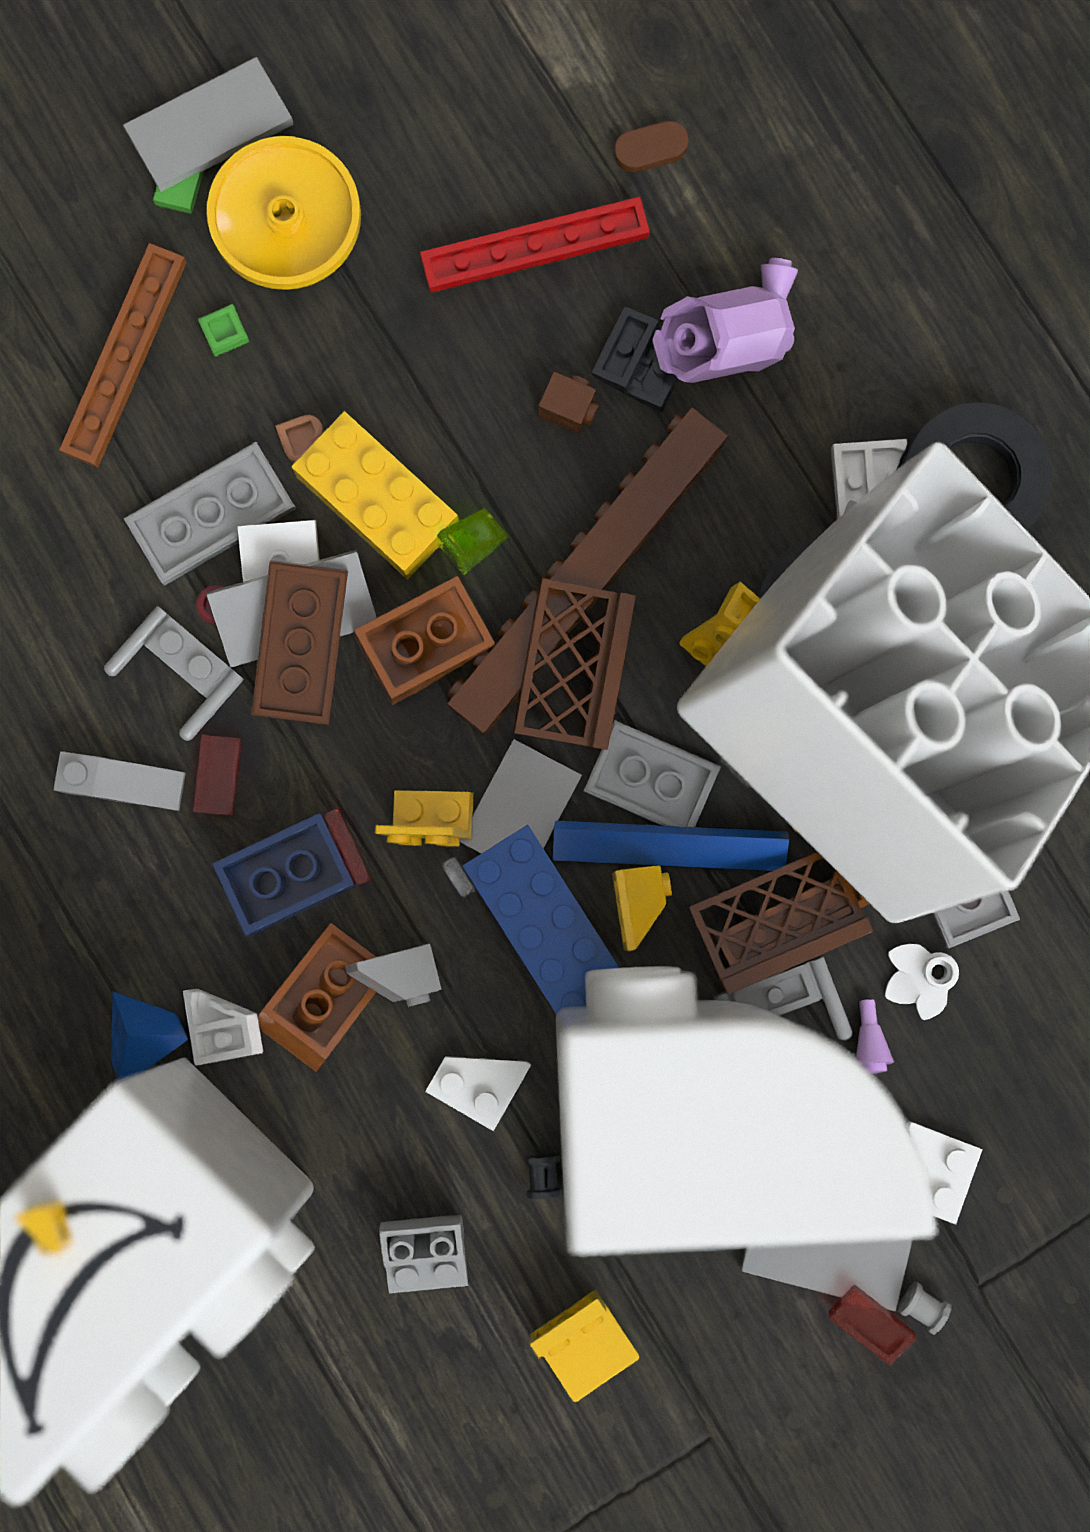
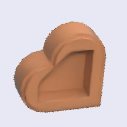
M303 415L276 425L285 453L293 463L324 433L321 422L312 415Z

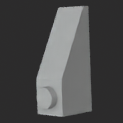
M60 751L54 791L179 811L186 773Z

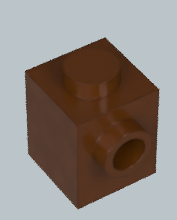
M553 372L538 406V416L580 434L584 424L592 425L600 404L595 403L596 389L591 388L592 384L582 377L571 375L568 378Z

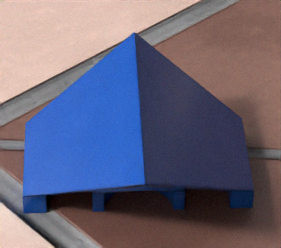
M112 992L111 1062L118 1081L143 1073L188 1040L181 1021L175 1013Z

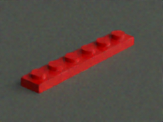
M636 197L422 251L420 254L429 290L432 293L649 238L650 231L641 198Z

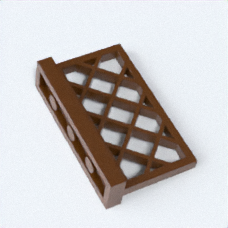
M540 578L512 733L608 750L636 595L616 593ZM549 588L563 591L571 603L569 607L556 616L552 614L546 605ZM572 593L582 594L584 596L576 601ZM591 597L606 599L603 616L591 623L580 605ZM575 609L586 628L569 639L558 623V620ZM545 613L549 621L542 625L543 616ZM602 624L599 635L595 628ZM553 625L564 641V644L547 655L539 644L541 632ZM590 632L598 647L596 654L584 662L573 643ZM568 648L580 666L562 678L551 662V659ZM538 652L542 659L535 663ZM546 663L557 682L542 693H539L532 683L533 672ZM594 663V669L592 674L588 666ZM581 671H584L591 682L590 691L577 700L566 682ZM561 686L573 704L555 716L543 698ZM531 690L535 697L528 702ZM588 701L585 712L581 705ZM539 702L551 720L538 729L524 727L526 710ZM577 709L584 720L581 737L568 735L559 720ZM555 725L559 733L546 730Z
M818 851L688 907L725 994L734 993L873 932L868 918L863 915L850 883L833 866L834 872L829 885L808 878L813 862L824 858ZM806 865L803 875L793 872ZM784 874L800 880L793 901L772 893L777 878ZM836 880H838L842 891L834 888ZM770 881L767 891L756 887ZM805 883L826 890L819 911L798 904ZM752 890L764 895L757 917L736 909L741 893ZM831 893L846 898L852 914L841 919L824 914ZM735 896L731 906L721 903ZM769 898L790 905L783 927L762 919ZM712 905L728 910L729 912L721 932L706 927L699 911ZM795 908L816 916L811 931L804 935L788 930ZM734 913L755 921L747 943L726 935ZM821 919L832 922L818 928ZM759 924L780 931L774 948L766 951L752 945ZM709 933L719 937L716 946H714ZM785 934L795 937V939L782 944ZM724 939L745 947L739 963L725 969L718 955ZM750 949L760 953L746 959Z

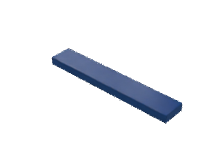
M555 821L553 860L773 871L786 865L789 834L785 831Z

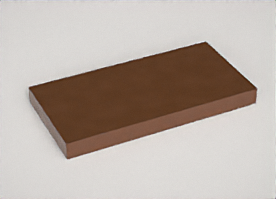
M270 560L251 715L329 725L348 570Z

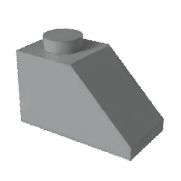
M430 944L345 966L348 975L392 1002L406 1000L408 1007L431 1001L429 993L442 990Z

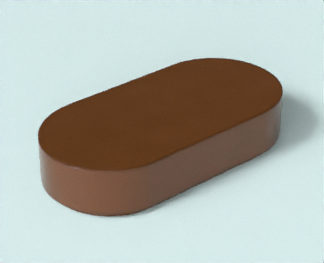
M665 121L625 132L616 141L615 160L620 168L628 172H639L678 161L687 151L688 133L681 124L674 121Z

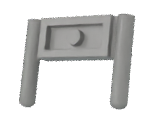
M156 606L105 664L104 670L109 676H116L139 649L145 645L207 698L179 730L181 738L190 741L244 679L159 606Z
M824 956L800 963L729 995L722 992L714 996V1000L749 1004L778 1016L820 1001L823 998L837 1037L841 1040H847L852 1036V1029Z

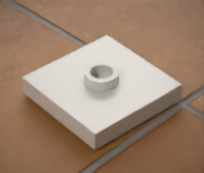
M316 520L237 526L243 582L268 575L270 560L308 564L320 560Z

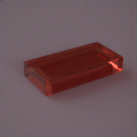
M202 735L193 812L234 816L242 739Z
M337 808L326 813L325 819L355 884L363 886L374 881L342 811Z
M855 1284L828 1311L829 1318L889 1366L916 1340L915 1332Z

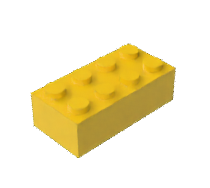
M345 411L291 466L296 477L407 580L459 526L458 515Z

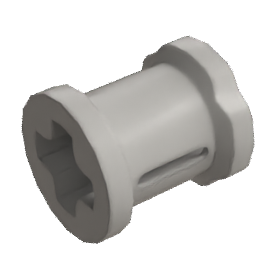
M914 1282L903 1295L898 1312L903 1316L909 1314L927 1326V1331L934 1335L946 1323L952 1309V1304L946 1300L940 1302L923 1291L921 1284Z

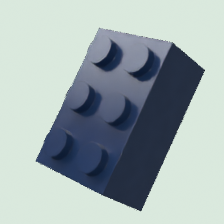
M318 813L212 864L245 936H253L358 886L327 817L322 813Z

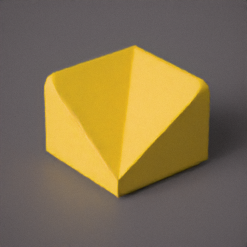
M56 1199L36 1205L15 1215L16 1220L33 1235L39 1254L54 1255L72 1245L73 1240L62 1200Z

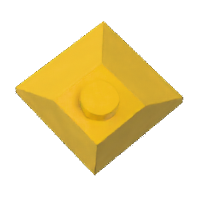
M660 865L619 870L612 873L623 947L626 951L636 950L665 907V896L672 895L668 872L661 873Z

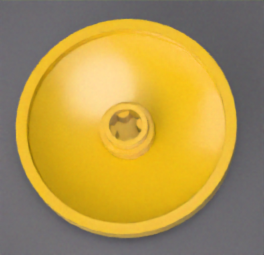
M277 136L261 139L243 147L224 163L215 176L209 191L207 221L213 242L220 255L241 277L267 288L297 289L323 280L338 269L347 259L359 234L361 208L353 178L344 164L333 153L310 140L292 136Z

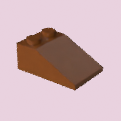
M458 576L354 630L355 640L391 705L426 688L495 645Z
M330 923L258 1016L259 1029L316 1072L376 993L373 989L348 975L345 966L377 957Z

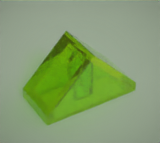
M485 508L446 527L437 534L439 547L463 575L509 537Z

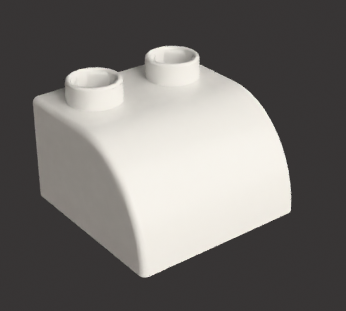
M939 442L933 443L884 479L847 510L785 570L679 700L677 705L678 712L887 921L899 923L1015 888L1090 770V597L944 444Z
M672 966L612 968L588 971L585 974L586 1006L562 1008L556 1014L563 1186L568 1243L571 1252L598 1253L932 1236L936 1233L933 1201L927 1174L917 1145L905 1120L876 1079L853 1057L832 1042L776 1014L749 1004L721 1000L696 1001L694 976L690 973H681L680 968Z

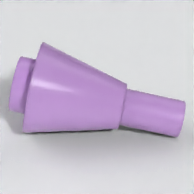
M770 258L769 264H762L763 289L781 295L782 298L786 299L798 272L796 268L791 267L792 261Z
M875 1000L859 1001L862 1026L859 1031L856 1061L870 1074L887 1072V1064H892L894 1061L881 1027L877 1024Z

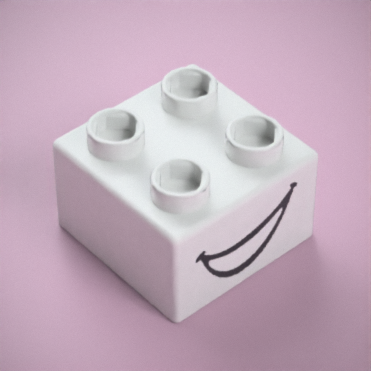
M186 1058L172 1061L116 1082L0 1201V1494L12 1504H20L26 1501L60 1465L87 1491L94 1492L158 1425L166 1415L169 1404L199 1372V1363L177 1341L190 1329L215 1355L223 1356L293 1281L292 1274L302 1265L315 1248L313 1242L290 1221L313 1193V1183ZM60 1199V1201L62 1200L71 1232L72 1245L54 1255H41L37 1251L33 1235L16 1220L15 1215L27 1208Z

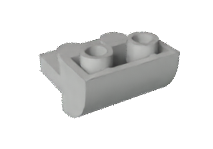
M461 1214L380 1223L383 1264L386 1267L389 1293L468 1286L464 1228Z

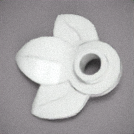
M919 944L900 945L888 952L889 959L898 971L893 974L885 989L886 999L899 1004L916 1003V1009L922 1020L930 1019L940 1014L947 1005L948 990L958 980L959 969L956 961L945 953L937 952L930 954ZM937 964L944 968V975L938 980L932 976V968Z

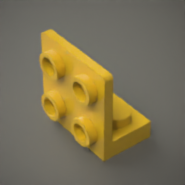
M737 583L730 588L717 615L683 636L680 645L696 660L707 666L760 598L743 583Z
M394 791L393 826H375V834L387 836V843H398V845L421 846L422 838H425V844L458 847L460 839L472 840L473 793Z
M596 1289L530 1334V1345L538 1358L544 1356L574 1402L579 1401L639 1359L638 1352Z

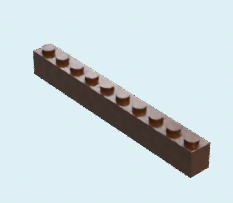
M693 407L685 416L681 413L677 414L666 429L669 436L661 445L655 442L647 450L642 458L645 465L637 474L631 471L623 479L618 487V490L622 493L613 503L607 500L600 507L593 518L597 523L589 533L582 530L569 546L573 550L565 562L558 559L545 577L549 580L606 590L724 447L728 435ZM535 588L522 602L521 607L524 611L518 619L514 621L512 618H509L498 631L496 636L500 640L491 651L489 649L484 651L474 660L472 666L476 669L467 680L461 677L447 694L451 698L447 703L449 708L484 737L519 696L538 590ZM548 589L546 605L552 614L556 616L569 607L571 603L563 591ZM572 593L576 601L584 596L582 594ZM591 597L580 605L585 614L599 598ZM574 609L558 620V623L568 636L581 621V618ZM545 613L543 616L542 625L549 621ZM553 625L540 633L539 644L547 655L558 648L563 642ZM538 652L535 663L542 659ZM542 665L541 667H539L537 670H535V671L533 672V677H532V679L535 677V675L539 672V670H540L544 665Z

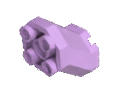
M752 286L698 298L687 296L663 310L660 320L665 321L661 331L656 330L652 340L660 369L678 376L676 378L684 382L695 383L746 371L758 372L781 361L785 352L792 348L795 328L786 299L761 287Z

